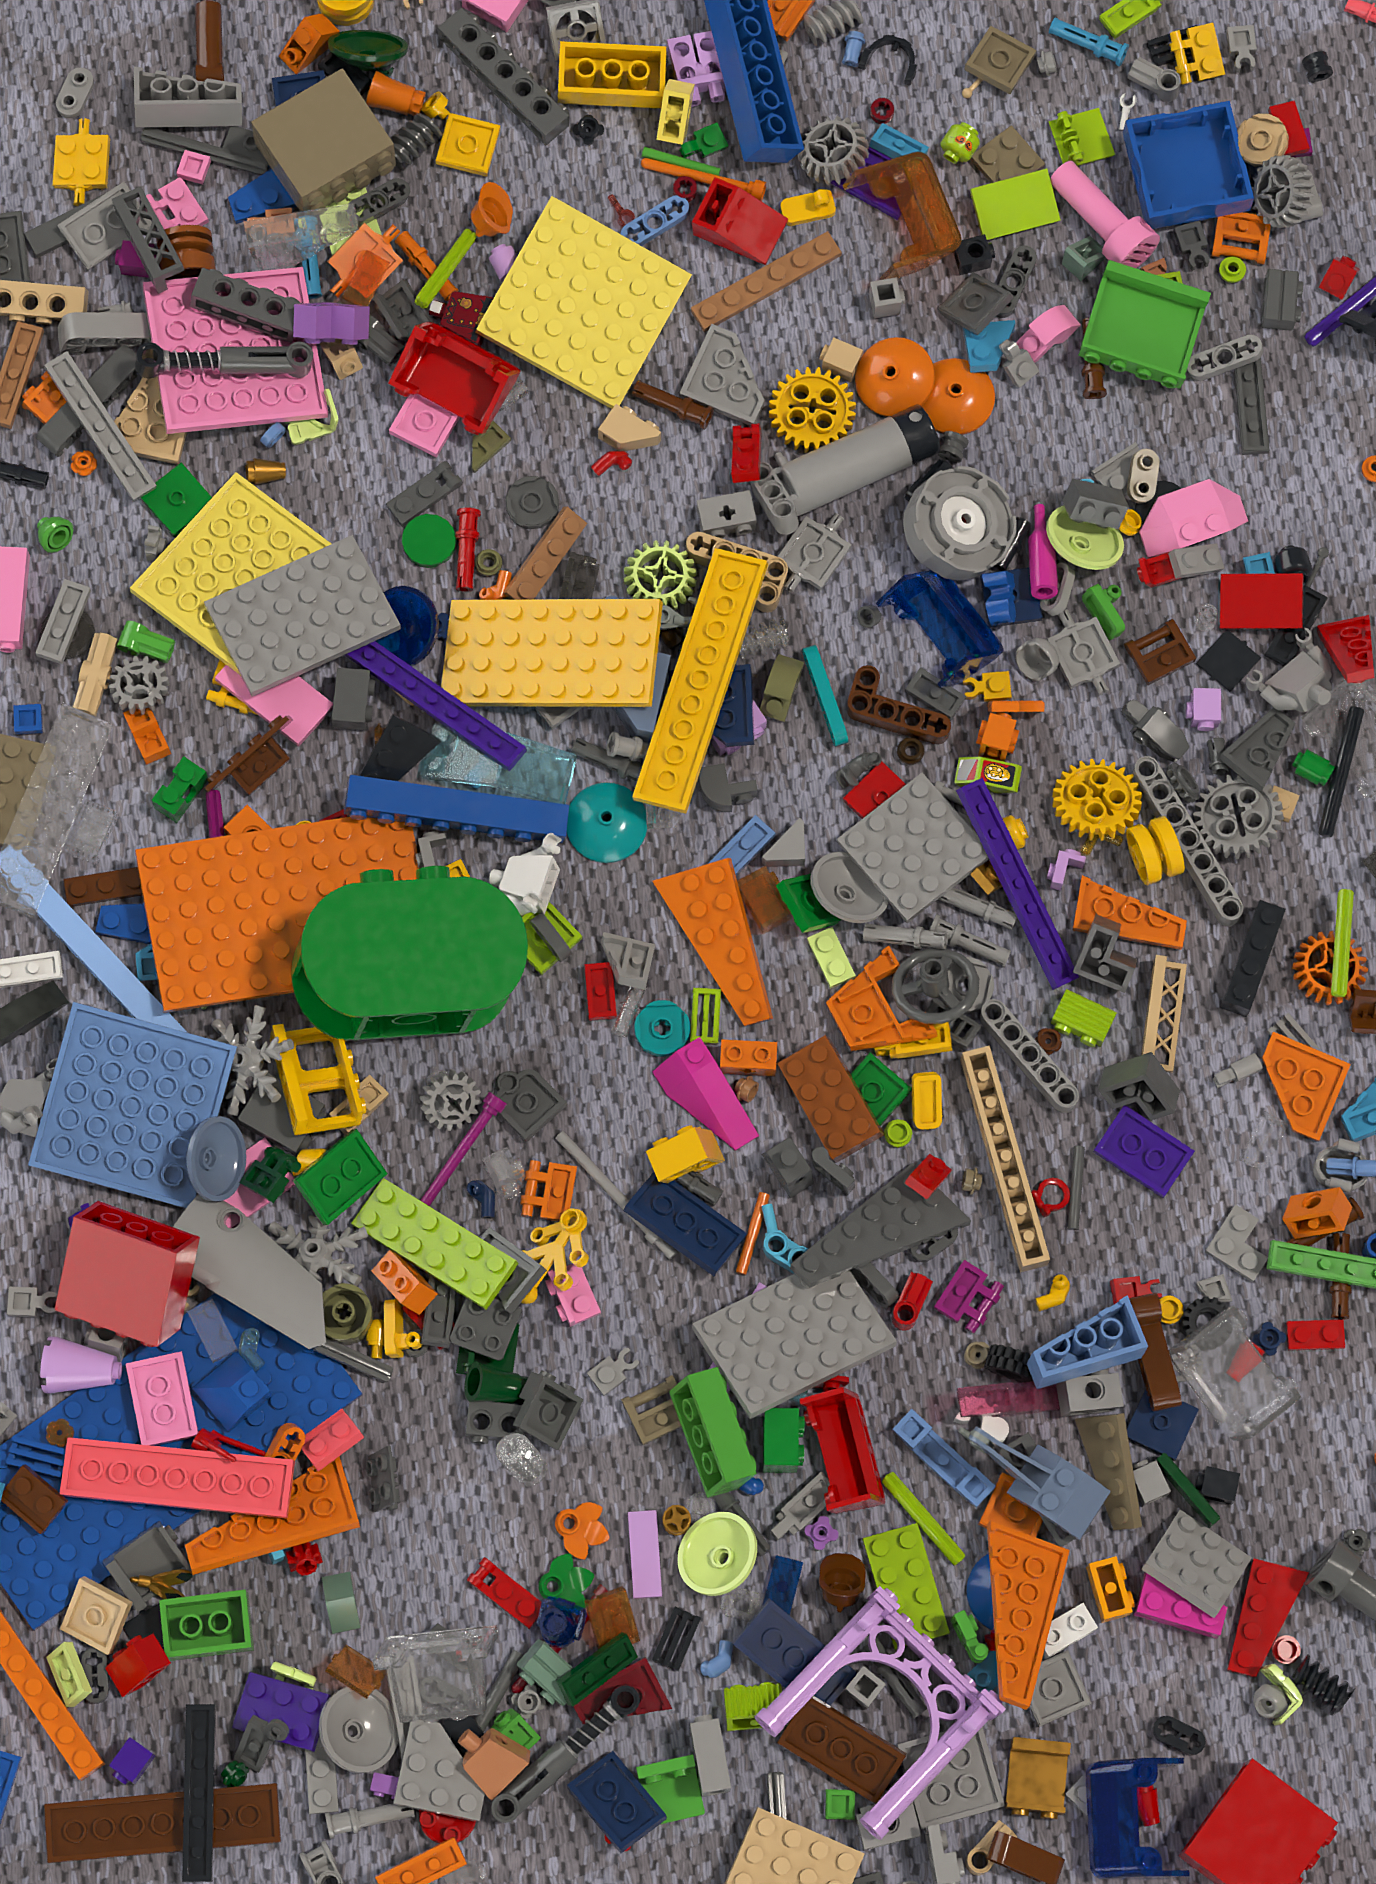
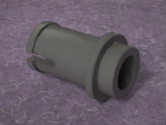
M1219 737L1213 738L1214 743H1212L1210 739L1207 741L1211 761L1208 765L1209 769L1212 770L1213 774H1224L1229 771V766L1220 760L1221 754L1225 751V740Z

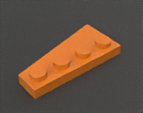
M1082 875L1072 931L1088 933L1095 914L1121 924L1117 939L1182 950L1187 921L1159 908L1143 904L1136 898L1114 891L1113 888L1106 885L1102 886Z

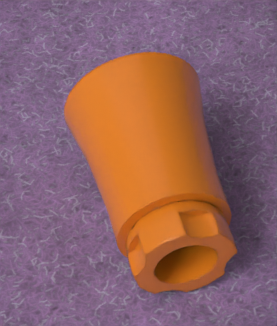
M376 71L366 103L369 107L381 108L406 116L408 114L415 116L421 112L426 92L416 90V87L401 83Z

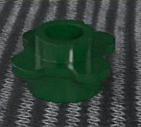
M232 1761L221 1773L223 1784L225 1786L228 1785L227 1788L241 1786L247 1779L249 1768L245 1767L243 1762Z

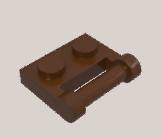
M1173 619L1165 622V626L1136 641L1130 640L1124 643L1127 653L1133 659L1147 685L1196 661V656ZM1169 635L1173 638V641L1142 656L1140 650Z

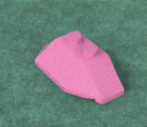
M1206 479L1159 496L1140 528L1139 534L1147 557H1152L1231 531L1248 522L1240 495L1210 479Z

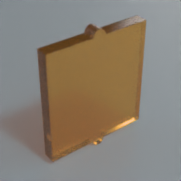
M348 1645L339 1654H334L332 1662L325 1670L326 1673L366 1699L375 1689L379 1690L382 1680L386 1677L385 1669Z

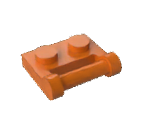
M1244 212L1217 217L1211 256L1237 257L1254 260L1256 264L1264 265L1271 224H1264L1263 216ZM1229 239L1259 244L1258 250L1223 245L1222 240Z

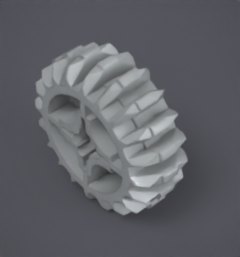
M838 115L834 120L827 116L825 122L821 123L819 120H816L815 127L808 126V133L801 134L804 150L797 157L801 162L802 170L807 173L810 179L815 178V181L818 183L824 180L829 186L832 180H835L839 185L842 178L850 181V174L858 175V167H865L864 159L869 158L867 150L869 149V143L864 130L860 129L859 124L856 122L852 123L848 117L842 121ZM841 138L848 139L852 143H847V141H843ZM814 157H819L820 160H825V163L816 160Z
M1290 155L1271 157L1270 160L1263 161V166L1257 168L1258 175L1252 177L1255 181V185L1251 187L1254 191L1253 201H1255L1253 210L1258 211L1257 216H1263L1264 224H1271L1274 228H1289L1294 226V224L1301 223L1302 217L1308 216L1307 208L1312 207L1310 198L1315 196L1311 193V188L1315 184L1310 182L1313 174L1307 172L1308 166L1304 165L1300 159Z

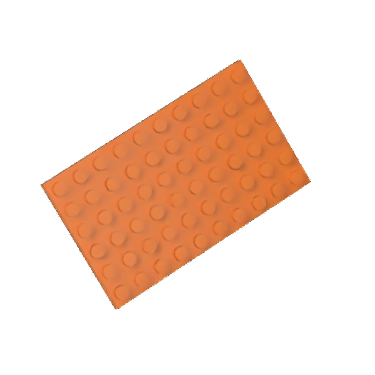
M345 817L135 849L163 1013L294 993L291 979L292 960L312 910L326 895L337 888L351 883H360L359 874L364 871L389 869L393 871L394 881L416 879V870L419 868L415 855L417 847L413 827L406 826L405 822L401 821L387 824L378 822V818L366 817L365 820H357Z

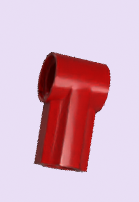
M910 1272L891 1317L892 1323L897 1329L902 1331L910 1330L916 1324L918 1315L933 1284V1281L926 1276ZM901 1310H908L912 1314V1319L903 1321L898 1317L897 1313Z

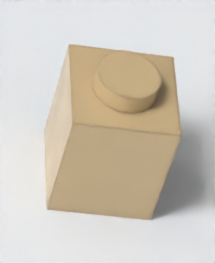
M833 338L830 346L825 344L819 359L823 360L822 370L826 372L831 370V374L839 375L840 378L851 382L857 365L862 358L863 350Z

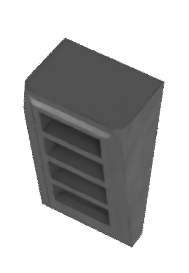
M934 998L925 1012L935 1013L937 1008L941 1009L942 1012L950 1009L945 1003ZM963 1014L958 1019L949 1021V1025L951 1028L956 1020L960 1022L955 1032H951L952 1044L966 1052L982 1026ZM966 1026L969 1028V1031L962 1039L959 1037V1034Z

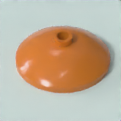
M899 337L887 338L872 345L862 355L855 372V386L860 399L870 410L885 417L892 416L916 404L922 406L929 398L935 383V369L929 354L918 343ZM890 369L896 370L893 376H887V372Z
M959 358L944 359L934 363V387L922 407L930 417L935 430L940 433L953 431L963 435L980 428L990 417L995 403L994 386L987 373H971L968 360ZM957 387L961 392L953 393L951 389Z

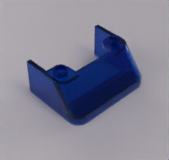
M932 570L903 575L876 602L878 607L892 605L896 615L903 620H916L946 660L941 665L944 677L937 683L940 688L962 683L994 661L1004 651L999 639L955 582L943 578Z
M1184 1758L1105 1760L1094 1762L1087 1768L1086 1794L1089 1861L1091 1872L1095 1877L1106 1880L1174 1879L1190 1876L1189 1870H1162L1160 1853L1152 1847H1140L1137 1788L1153 1785L1158 1776V1767L1184 1764Z

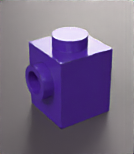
M129 1737L109 1765L115 1770L112 1776L125 1785L128 1781L136 1784L155 1758V1755Z

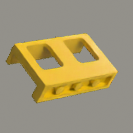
M284 1024L272 1025L270 1042L275 1037H278V1043L287 1039H291L294 1043V1049L280 1053L282 1060H275L294 1135L359 1126L362 1115L366 1114V1103L363 1097H359V1077L357 1073L353 1074L352 1071L353 1055L351 1049L347 1050L345 1042L347 1040L333 1038L324 1034L316 1027L285 1032ZM322 1041L333 1043L338 1061L337 1066L308 1071L301 1068L296 1051L297 1045ZM339 1088L345 1090L351 1110L350 1114L322 1119L314 1117L308 1094Z

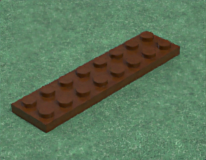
M277 1783L214 1789L213 1849L282 1843ZM184 1791L44 1804L47 1862L49 1864L183 1852Z

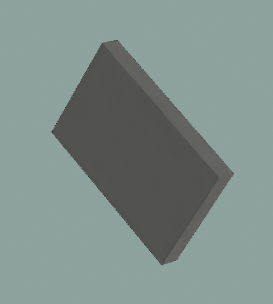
M22 211L0 213V280L31 283Z

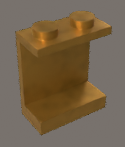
M1013 1737L1011 1739L1005 1809L1012 1810L1011 1815L1029 1816V1811L1040 1812V1818L1056 1820L1058 1815L1065 1814L1064 1798L1067 1762L1071 1743Z

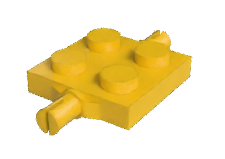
M83 118L79 119L78 134L56 135L53 187L75 191L74 206L85 203L86 191L107 189L110 138L108 135L89 134L90 120L86 118L84 120Z

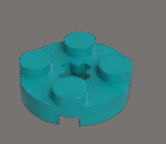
M657 1000L649 1003L635 1020V1037L643 1051L654 1056H671L685 1046L690 1036L688 1015L671 1001ZM659 1022H665V1026L670 1027V1031H666L665 1035H660L659 1032L654 1030V1027H659Z

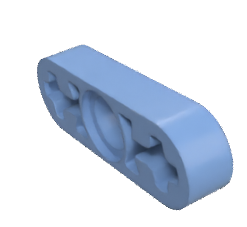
M677 195L672 196L626 224L621 230V235L628 238V232L631 231L633 234L641 231L640 224H642L644 230L638 233L637 240L634 241L632 238L630 240L643 246L685 220L689 214V203L685 198ZM675 204L678 207L682 205V213L677 211L670 213L672 205ZM670 213V214H669V220H670V221H667V218H666V215H665V214ZM652 217H658L662 220V225L657 229H653L648 226L647 221Z

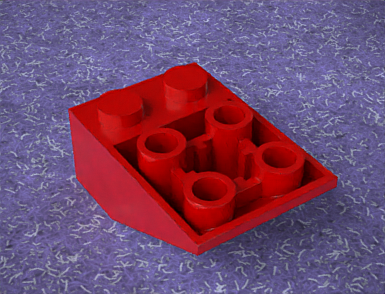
M714 177L692 220L694 236L766 265L788 222V218L740 187Z

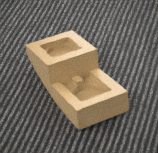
M370 1074L360 1083V1089L358 1090L359 1097H363L366 1103V1114L362 1115L361 1124L389 1096V1093ZM346 1098L330 1112L328 1117L350 1114L351 1110L348 1099ZM359 1126L340 1128V1130L346 1135L352 1129H357Z

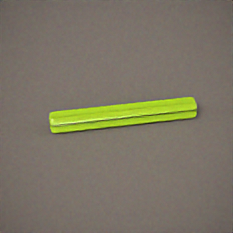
M465 229L416 296V305L422 309L429 306L477 238L475 232H472L470 229Z
M1340 889L1337 898L1331 995L1334 997H1345L1347 994L1354 896L1353 890Z
M894 1472L887 1474L883 1478L882 1484L915 1522L918 1523L953 1565L959 1564L965 1558V1553Z

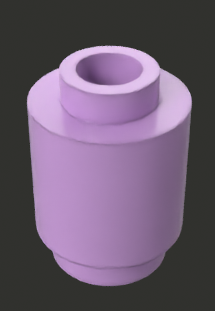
M505 244L495 247L491 251L492 255L489 257V261L501 282L504 281L517 258L513 247L506 246Z

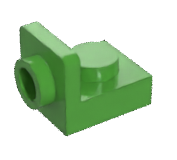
M512 1708L501 1712L495 1718L494 1724L491 1727L528 1750L541 1738L520 1714Z

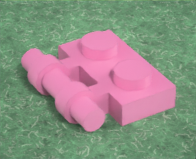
M181 177L158 189L161 200L155 201L151 194L146 195L164 230L179 225L203 226L209 222L204 211ZM169 208L174 218L167 220L162 211Z

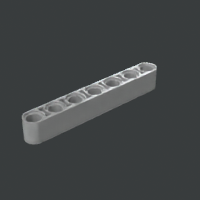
M1150 756L1139 758L1132 772L1134 782L1139 783L1138 789L1142 792L1144 799L1156 818L1170 813L1179 816V822L1170 823L1181 847L1184 866L1217 921L1224 926L1235 925L1243 913V904L1159 763ZM1147 767L1152 771V775L1143 776L1139 769ZM1161 790L1166 794V798L1159 800L1153 796L1152 792ZM1184 836L1190 837L1194 841V845L1185 846L1180 838ZM1196 860H1203L1207 863L1208 868L1201 870L1195 866L1194 862ZM1217 883L1221 886L1222 892L1214 893L1209 889L1208 885ZM1230 906L1234 908L1236 915L1232 917L1227 916L1222 909Z

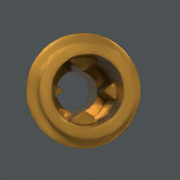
M258 458L246 461V480L253 482L254 485L285 479L286 477L285 462L279 463Z

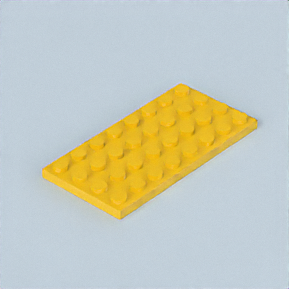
M660 599L451 600L441 688L467 706L652 707L663 602Z

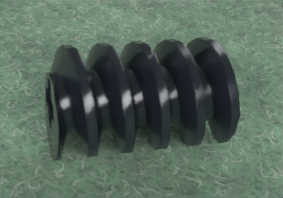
M1307 1654L1291 1676L1294 1679L1293 1683L1296 1687L1301 1684L1303 1685L1301 1693L1303 1696L1312 1691V1702L1321 1698V1709L1331 1705L1330 1715L1333 1716L1344 1707L1355 1688L1347 1692L1349 1685L1347 1681L1338 1686L1339 1676L1337 1674L1328 1679V1668L1318 1672L1320 1662L1315 1661L1309 1665L1310 1655Z

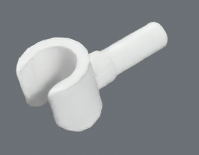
M1125 93L1120 98V104L1123 108L1119 130L1124 129L1130 108L1137 102L1136 95L1133 96L1131 105L1125 104Z

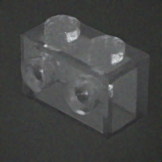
M508 1147L482 1158L484 1171L497 1199L504 1197L505 1200H508L520 1194L519 1189L523 1188L522 1180L526 1178L524 1175L525 1171L518 1157L513 1159Z

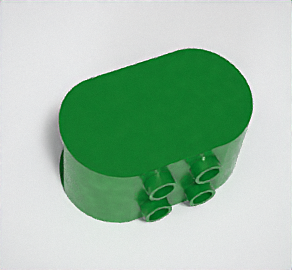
M446 866L419 868L416 870V879L394 881L393 871L389 869L364 871L359 874L360 883H351L337 888L326 895L312 910L294 952L291 968L292 986L298 1005L306 1018L318 1030L336 1039L366 1040L458 1034L479 1030L498 1016L505 1006L509 995L520 981L525 969L528 939L523 919L516 906L502 891L485 881L465 876L450 877L449 867Z

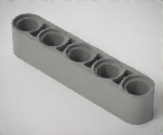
M990 999L986 1001L982 1006L979 1016L980 1022L1054 1109L1061 1113L1071 1112L1076 1107L1079 1099L1077 1088L1000 1000ZM989 1009H995L999 1012L1000 1018L991 1020L986 1016L985 1012ZM1013 1030L1017 1033L1018 1039L1015 1041L1007 1040L1004 1037V1032ZM1031 1051L1035 1054L1036 1060L1033 1062L1025 1061L1022 1053ZM1050 1072L1054 1076V1081L1045 1083L1041 1080L1040 1074ZM1068 1093L1072 1097L1073 1102L1063 1104L1058 1099V1095Z

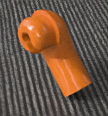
M499 570L496 584L487 589L485 587L482 588L479 592V598L481 600H502L506 598L503 592L511 581L512 573Z

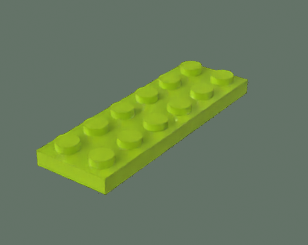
M385 1178L381 1180L351 1222L356 1229L364 1226L370 1238L487 1310L518 1266V1262Z

